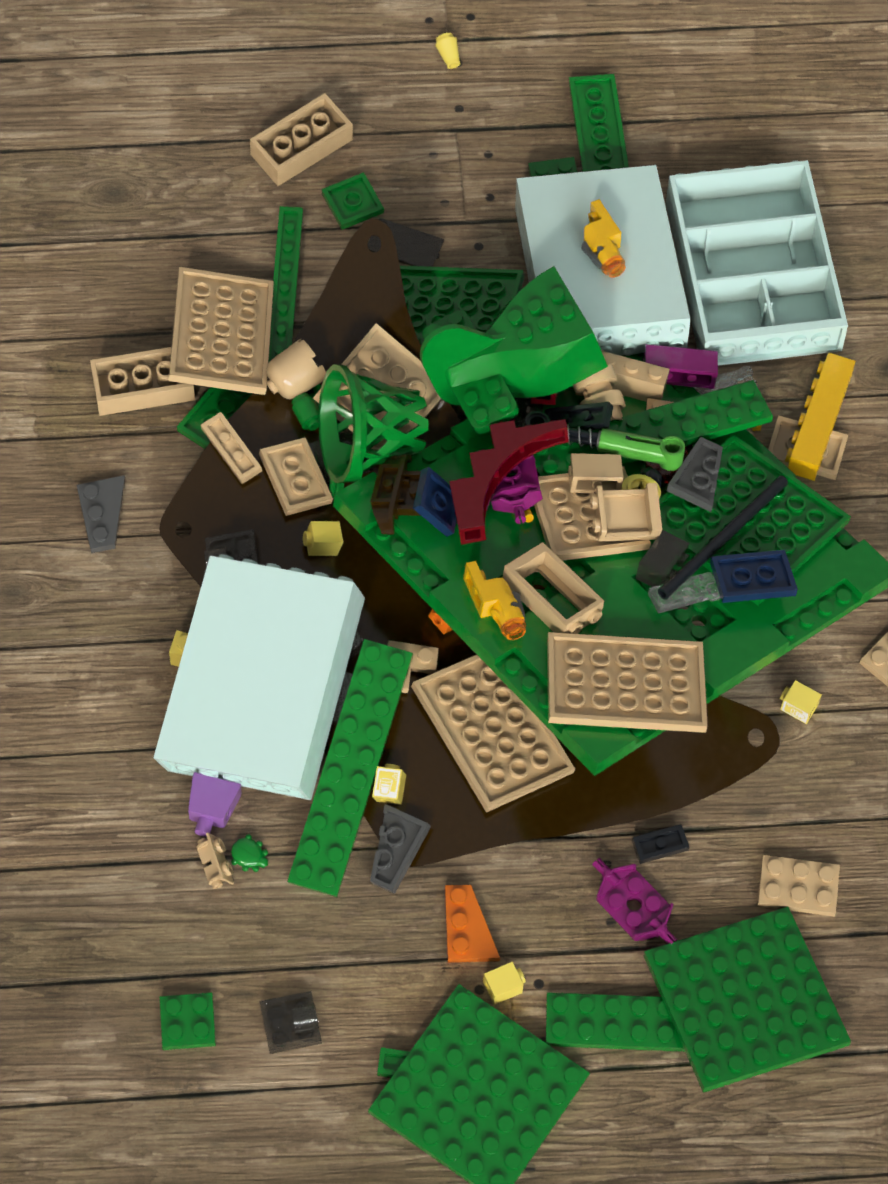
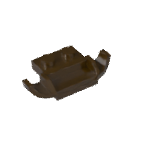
M410 454L391 456L384 464L379 465L370 502L381 534L395 533L394 519H398L399 515L421 516L413 509L421 471H408L407 465L412 463Z

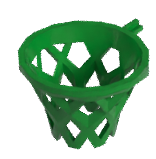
M333 364L326 371L319 401V439L324 465L330 476L329 491L333 499L334 494L344 488V483H354L361 480L363 472L384 463L389 457L403 454H419V451L424 450L426 441L416 438L428 431V419L415 413L427 406L425 398L419 396V390L388 385L373 378L356 374L342 364ZM343 382L348 387V389L339 391L341 383ZM350 395L352 412L337 403V397ZM382 411L387 412L381 421L373 416ZM336 412L345 418L338 425ZM409 420L418 424V426L406 433L398 430L407 425ZM353 424V445L340 442L339 433ZM384 438L387 440L379 450L370 449ZM364 457L369 458L366 462L363 463Z

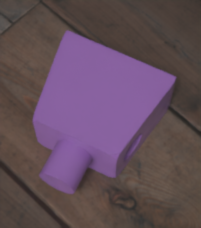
M196 772L193 773L188 812L189 819L197 822L194 831L197 835L207 837L206 833L211 832L212 826L219 828L226 826L241 797V784Z

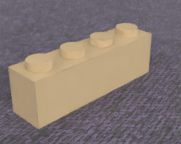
M602 351L607 365L613 366L618 380L612 386L613 390H621L624 396L646 402L647 398L662 400L670 369Z

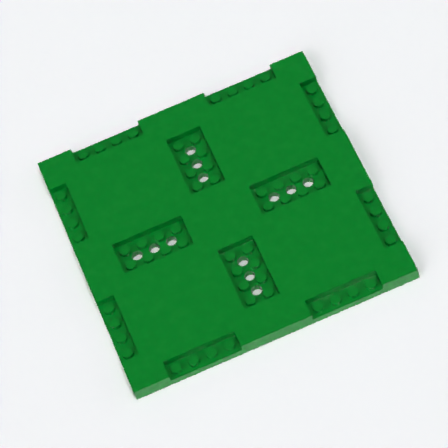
M644 353L620 356L642 361ZM666 384L662 400L677 402L701 394L693 387ZM573 386L558 392L555 405L531 404V397L514 398L518 405L519 413L509 421L514 420L516 428L524 427L525 418L530 412L541 411L545 413L547 408L579 405L585 398L584 396H577ZM623 395L626 407L621 410L623 417L646 410V401ZM466 419L452 427L450 435L420 451L419 454L411 456L412 463H408L407 469L408 471H421L430 467L448 484H450L449 481L473 477L470 453L493 449L490 431L484 434L476 433L469 420ZM747 429L709 440L721 446L734 434L796 478V475ZM695 444L691 445V448L685 447L684 460L689 455ZM641 460L622 465V467H625L628 476L642 474V471L647 467L658 470L663 479L660 488V498L668 492V484L678 471H667L657 463ZM375 472L361 478V480L350 484L334 494L333 507L594 776L666 731L548 723L547 636L548 632L553 631L523 602L522 606L525 613L524 626L515 633L505 634L501 632L492 616L480 618L463 579L466 563L476 561L479 569L484 571L486 580L502 578L505 565L542 542L546 545L534 505L530 507L534 516L533 521L522 523L520 516L521 524H517L514 513L493 510L490 500L485 519L486 540L461 545L457 522L454 534L446 537L422 516L399 515L398 519H394L395 533L381 534L370 502L377 477ZM510 473L507 477H513L517 473ZM844 528L793 574L798 589L796 596L769 598L759 606L751 600L722 603L714 575L704 566H701L668 599L661 598L658 594V589L691 559L690 556L662 536H659L658 540H650L649 550L563 561L604 600L601 618L596 623H590L584 627L579 634L703 642L706 704L888 588V561L865 539L858 542ZM534 572L524 578L532 587L534 585H542L545 588L544 590H535L566 620L579 612L539 572ZM682 604L688 609H678L675 605ZM700 621L704 626H695L692 622Z

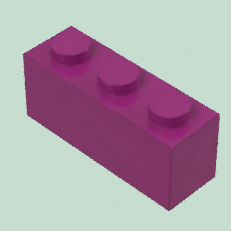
M645 345L642 362L670 369L666 384L714 389L718 375V351Z

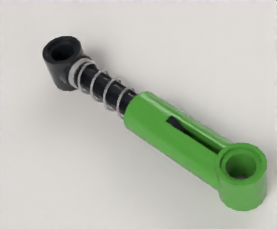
M534 411L526 416L525 426L547 423L551 420L544 412ZM567 424L569 444L574 442L579 443L581 447L584 444L590 445L592 449L597 447L598 453L621 455V457L657 463L667 471L678 470L684 460L685 443L676 436L659 439L602 428V431L600 430L597 433L591 432V429L586 431L580 430V427H577V429L570 428Z

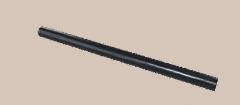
M778 476L658 589L659 596L663 599H668L788 485L787 479L784 476Z

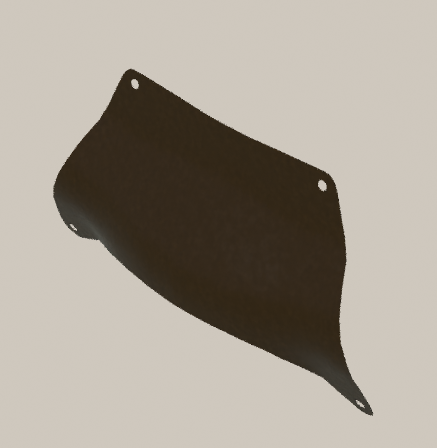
M371 218L364 222L350 239L322 295L293 342L295 343L299 339L304 340L316 355L312 359L317 367L323 365L325 371L333 364H342L376 323L420 360L421 344L416 336L406 306L396 243L390 228L386 223L378 219ZM373 235L378 236L381 240V248L375 253L371 252L367 245L369 238ZM267 386L265 395L253 393L227 420L260 464L262 472L241 484L210 442L166 508L160 521L159 530L163 541L200 587L202 586L209 557H219L220 554L231 556L237 561L250 559L264 566L267 563H273L286 570H290L292 567L299 568L307 574L314 575V572H321L329 575V578L348 577L359 588L365 600L324 750L327 756L364 639L387 645L390 640L438 648L436 672L477 654L454 630L443 634L428 617L432 608L333 507L334 499L331 504L288 516L285 515L259 456L260 449L306 437L328 489L330 476L326 471L323 461L319 428L312 431L309 429L304 430L292 410L293 399H286L278 392L273 394ZM311 388L305 393H308L309 395L311 393H314L313 388ZM441 399L426 417L428 419V431L416 438L425 440V448L450 435L451 428L461 423V420L452 406ZM348 428L339 433L340 442L353 445V432ZM364 457L363 463L366 462L369 458ZM379 465L363 472L362 478L372 472L377 474ZM344 483V488L352 483ZM185 521L191 525L192 531L189 536L181 538L176 534L175 528L178 523ZM311 521H340L343 544L337 556L308 555L307 546L303 544V533L307 531ZM542 585L533 586L535 589H545ZM411 671L408 693H401L379 763V767H385V764L398 765L406 774L402 805L376 802L372 797L373 783L363 815L379 840L385 804L428 823L431 828L410 867L424 866L525 840L580 833L643 820L681 809L736 783L761 768L776 754L780 746V737L777 727L770 717L758 710L719 695V697L706 704V733L666 730L595 776L557 738L575 767L574 773L486 812L411 687L414 681L431 674ZM752 729H759L763 732L764 742L762 745L755 747L750 744L748 735Z

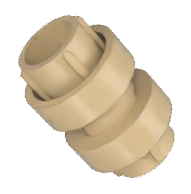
M608 365L607 368L573 385L577 396H584L585 398L579 405L610 402L614 406L610 421L623 420L621 410L626 407L621 390H613L612 388L618 381L612 365Z

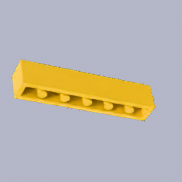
M828 353L825 362L820 361L816 373L820 375L819 379L814 378L810 389L811 392H814L813 396L808 395L804 409H807V413H801L798 426L801 429L800 431L795 430L791 444L795 445L794 449L789 448L785 458V462L789 463L788 469L796 476L815 481L852 377L855 360Z

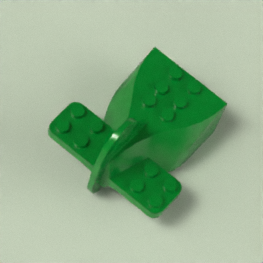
M555 266L538 275L521 289L497 314L485 333L475 330L467 313L462 310L454 311L425 327L422 333L425 340L420 349V360L434 389L445 402L452 405H461L474 431L479 434L489 432L491 424L508 422L518 415L519 408L514 398L542 397L555 394L608 367L594 332Z

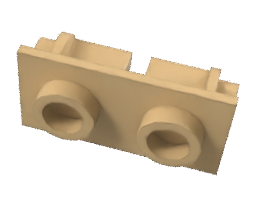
M207 832V838L198 840L196 848L202 864L212 863L204 868L208 883L212 885L213 889L222 887L223 881L233 885V868L225 858V845L221 838Z

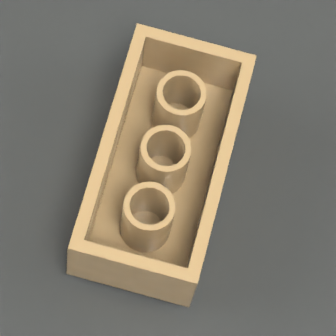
M324 93L251 138L250 153L275 184L280 186L352 141L353 124Z
M171 347L90 360L99 416L194 401V385L168 381Z

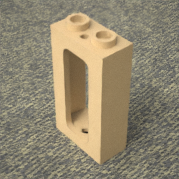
M543 542L504 566L502 578L508 583L511 591L518 592L521 601L554 633L579 634L584 627L590 623H596L601 618L604 600ZM534 572H539L579 612L566 620L524 578Z

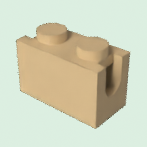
M571 453V466L568 467L570 493H594L598 485H602L603 490H621L623 482L621 455Z

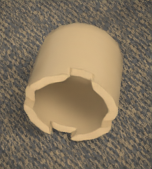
M299 339L268 363L266 372L269 380L266 384L273 394L278 392L286 399H294L296 396L307 392L323 382L326 371L323 365L317 367L312 359L316 355L304 340Z

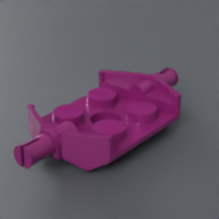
M534 454L514 467L508 474H517L513 477H507L506 475L491 497L493 510L514 513L517 524H521L520 516L522 523L526 521L525 510L543 499Z
M598 858L592 864L602 875V883L596 901L634 941H645L655 936L657 938L661 937L667 944H672L678 940L667 927L674 904H669L636 870V864L612 869L601 858ZM637 900L641 904V908L637 911H632L627 907V902Z

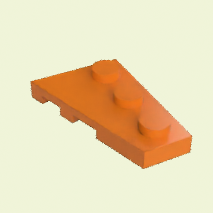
M445 885L448 963L500 961V956L472 886Z

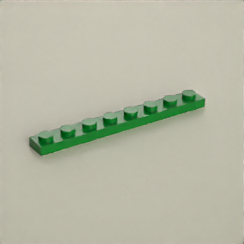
M280 206L268 363L293 343L303 208Z

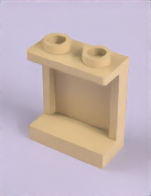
M647 483L645 489L603 490L602 485H598L594 494L590 495V507L595 509V517H593L592 522L593 532L597 533L598 541L658 540L662 532V521L657 483Z

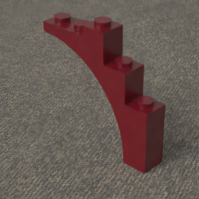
M566 419L526 425L516 428L514 420L490 425L493 449L470 453L473 477L449 481L461 545L486 540L485 519L491 497L503 478L514 467L535 453L569 442Z

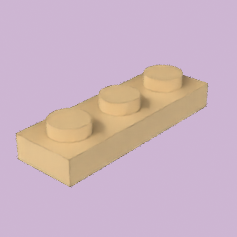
M222 412L201 424V429L241 484L262 472V467Z

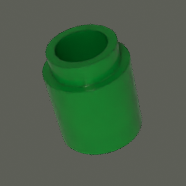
M308 393L296 396L292 400V410L304 430H316L319 428V407L316 401Z

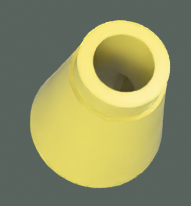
M452 33L439 35L436 38L435 47L447 68L453 69L458 67L460 59L457 38Z

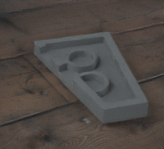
M700 437L669 482L667 491L711 512L723 447Z
M125 475L77 485L91 553L116 548Z
M385 804L383 825L380 826L379 846L375 853L370 882L395 894L431 826L418 818Z

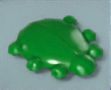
M247 834L245 838L238 839L233 844L231 863L232 865L238 864L242 866L243 871H248L249 868H252L254 872H257L259 867L265 868L268 866V859L264 857L268 855V851L261 849L263 845L261 841L256 842L252 840L250 834Z

